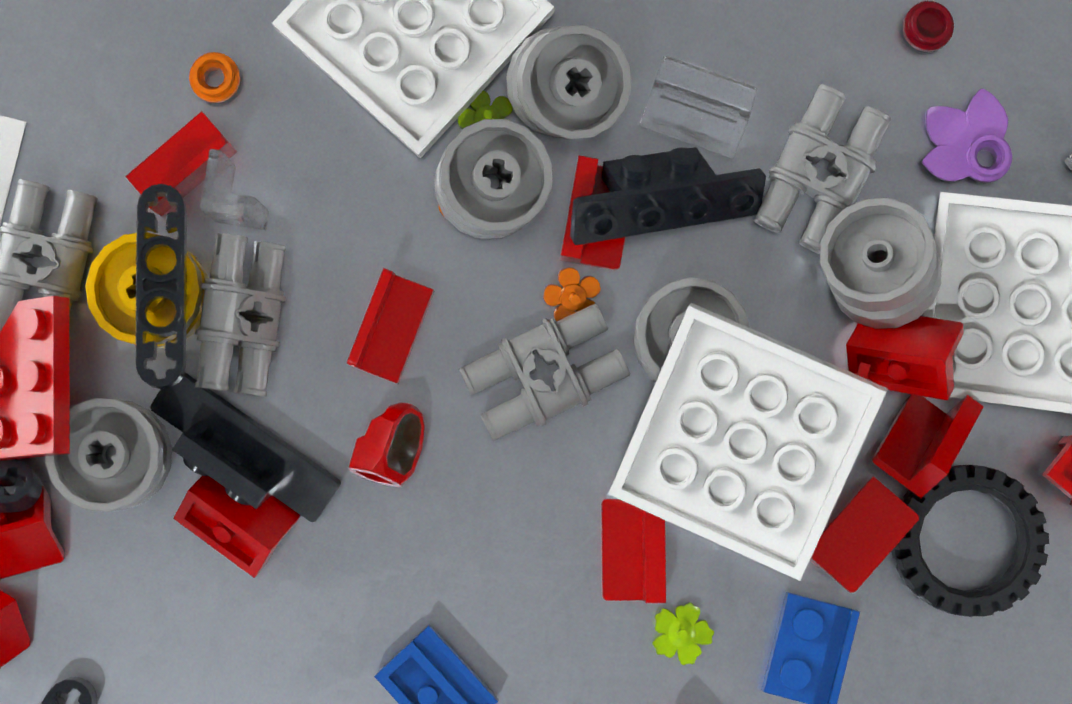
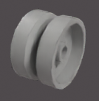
M586 25L544 28L527 37L512 55L506 74L508 99L517 117L533 131L556 138H589L612 127L625 111L632 89L630 65L621 46L605 32ZM566 73L571 77L572 81L571 87L567 91L565 89V86L568 85L570 80Z
M484 119L465 127L448 144L434 174L435 198L443 216L459 231L479 239L503 238L521 230L545 206L553 185L552 162L544 144L527 127L507 119ZM483 175H495L499 180L498 188H491L490 179L483 177Z
M887 197L864 199L844 208L828 224L820 242V265L840 310L854 322L874 329L898 328L918 319L934 303L941 286L940 258L936 250L933 234L924 216L908 203Z
M690 277L669 282L649 298L636 319L633 344L638 363L651 380L657 381L687 308L691 303L749 328L746 311L731 291L714 281Z
M93 398L73 405L70 408V454L46 456L45 464L52 484L67 501L89 511L110 512L126 510L145 503L162 488L171 470L172 445L166 427L151 410L132 401ZM110 446H114L116 454L110 457L114 462L113 465L105 457L106 450Z

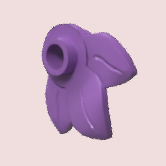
M982 88L974 95L966 112L946 106H932L926 111V129L936 148L932 149L924 157L922 164L931 174L938 179L950 182L970 177L977 182L991 183L1002 178L1008 172L1012 163V151L1004 139L1008 127V117L998 99L992 93ZM980 150H986L991 153L993 163L990 167L982 166L978 162L977 154Z

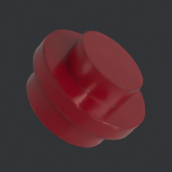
M924 1L914 5L908 11L903 21V33L907 42L915 49L923 52H933L945 46L951 39L954 31V21L951 13L945 6L934 1Z

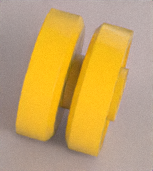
M147 232L146 239L160 235ZM137 233L122 235L104 246L91 263L85 285L88 308L98 325L117 340L136 345ZM167 247L155 248L148 255V269L157 275L168 274L176 266V254ZM188 250L186 339L192 336L200 326L205 290L201 289V284L208 278L198 258ZM164 298L154 300L147 308V320L156 327L169 325L176 316L175 304L169 299ZM146 334V343L155 341L157 349L165 348V341L177 342V334L163 338Z

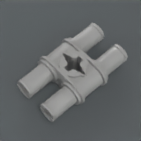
M824 84L818 86L801 123L797 122L794 123V126H790L788 130L790 137L776 166L769 169V179L772 183L754 218V222L770 231L780 233L799 194H807L813 197L817 205L799 244L820 254V242L828 224L844 208L855 204L869 173L875 172L876 160L873 156L891 121V117L884 112L866 106L863 108L846 145H838L832 142L828 134L846 96L839 90ZM825 159L829 162L827 171L833 174V176L829 175L820 181L816 178L818 169L811 164L816 165L819 161Z
M18 179L9 222H3L2 227L0 226V233H2L0 238V331L18 301H22L24 290L29 291L30 286L39 288L38 293H42V297H69L70 315L72 302H78L79 297H82L83 292L79 290L88 253L93 252L92 242L87 240L98 200L97 197L78 191L67 190L57 234L52 233L51 237L43 235V231H40L39 227L49 187L37 182ZM45 256L50 261L55 262L56 266L48 265L47 268H37L32 266L31 263L26 262L25 258L33 259L34 257Z
M215 233L210 278H206L205 282L201 284V289L205 290L200 330H195L197 340L201 341L195 387L223 391L229 390L230 364L235 345L240 348L234 393L267 396L266 387L271 353L276 352L277 347L280 346V342L276 341L281 302H285L286 299L283 296L284 291L280 290L283 255L286 246L269 242H253L251 271L248 286H246L245 283H242L248 237Z
M596 303L557 322H554L553 318L549 320L545 318L542 320V325L508 341L506 338L502 339V342L498 344V350L459 368L471 395L512 376L514 380L520 379L523 388L520 389L521 395L480 414L493 441L535 422L536 426L540 424L544 426L547 424L546 420L581 403L583 406L588 405V401L592 400L591 394L630 376L628 367L618 349L579 367H576L575 364L570 365L566 356L569 355L568 349L608 330L607 324ZM535 353L547 365L555 363L558 366V370L553 373L555 391H551L549 385H545L542 379L533 381L530 377L536 371Z

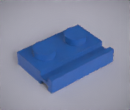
M786 592L761 690L764 693L806 704H837L860 611Z
M428 625L374 676L398 704H496L499 700L431 625Z

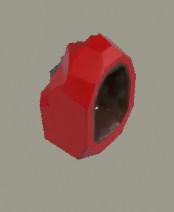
M400 402L390 405L383 414L371 420L366 434L356 440L349 471L364 479L382 485L401 488L414 473L423 447L425 425L420 410L412 404Z

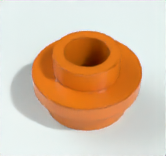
M210 52L200 56L193 63L189 73V81L192 90L199 98L210 103H221L230 99L238 90L240 72L230 57L222 53ZM213 71L224 73V80L217 87H211L207 83L208 75Z

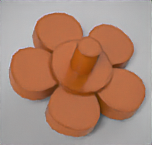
M571 267L564 268L558 274V281L563 288L556 284L546 286L543 299L548 305L557 306L553 316L556 321H559L575 313V310L578 312L595 304L594 301L588 298L597 296L600 293L601 287L595 277L585 276L580 280V275L576 269Z

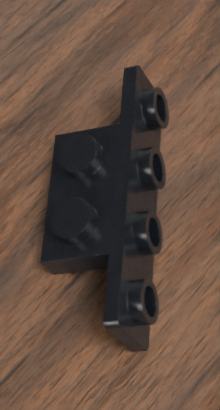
M697 147L675 148L667 152L642 156L629 155L622 159L603 161L602 180L610 192L574 199L570 238L575 245L753 216L757 214L762 204L766 175L760 168L716 175Z
M186 372L180 382L173 387L160 389L150 405V409L182 432L172 450L183 457L184 464L190 470L199 475L213 478L225 487L226 493L233 500L240 504L251 505L257 509L273 495L310 522H315L321 516L341 485V481L212 390L195 387L197 380Z

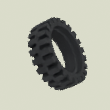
M978 465L952 466L948 474L922 498L908 490L903 496V502L918 514L919 520L891 551L893 559L896 560L898 566L896 569L900 577L908 584L907 587L924 602L953 615L984 617L1013 607L1012 603L1017 600L1022 601L1030 593L1028 589L1031 585H1037L1042 576L1038 573L1041 565H1046L1048 554H1045L1044 550L1045 544H1049V533L1044 532L1043 524L1047 522L1044 513L1036 507L1038 502L1031 493L1026 492L1023 484L1007 476L1006 473ZM974 490L989 494L1005 506L1015 523L1018 544L1013 563L1001 579L983 589L963 591L948 587L931 573L922 557L920 533L925 516L937 501L953 492Z

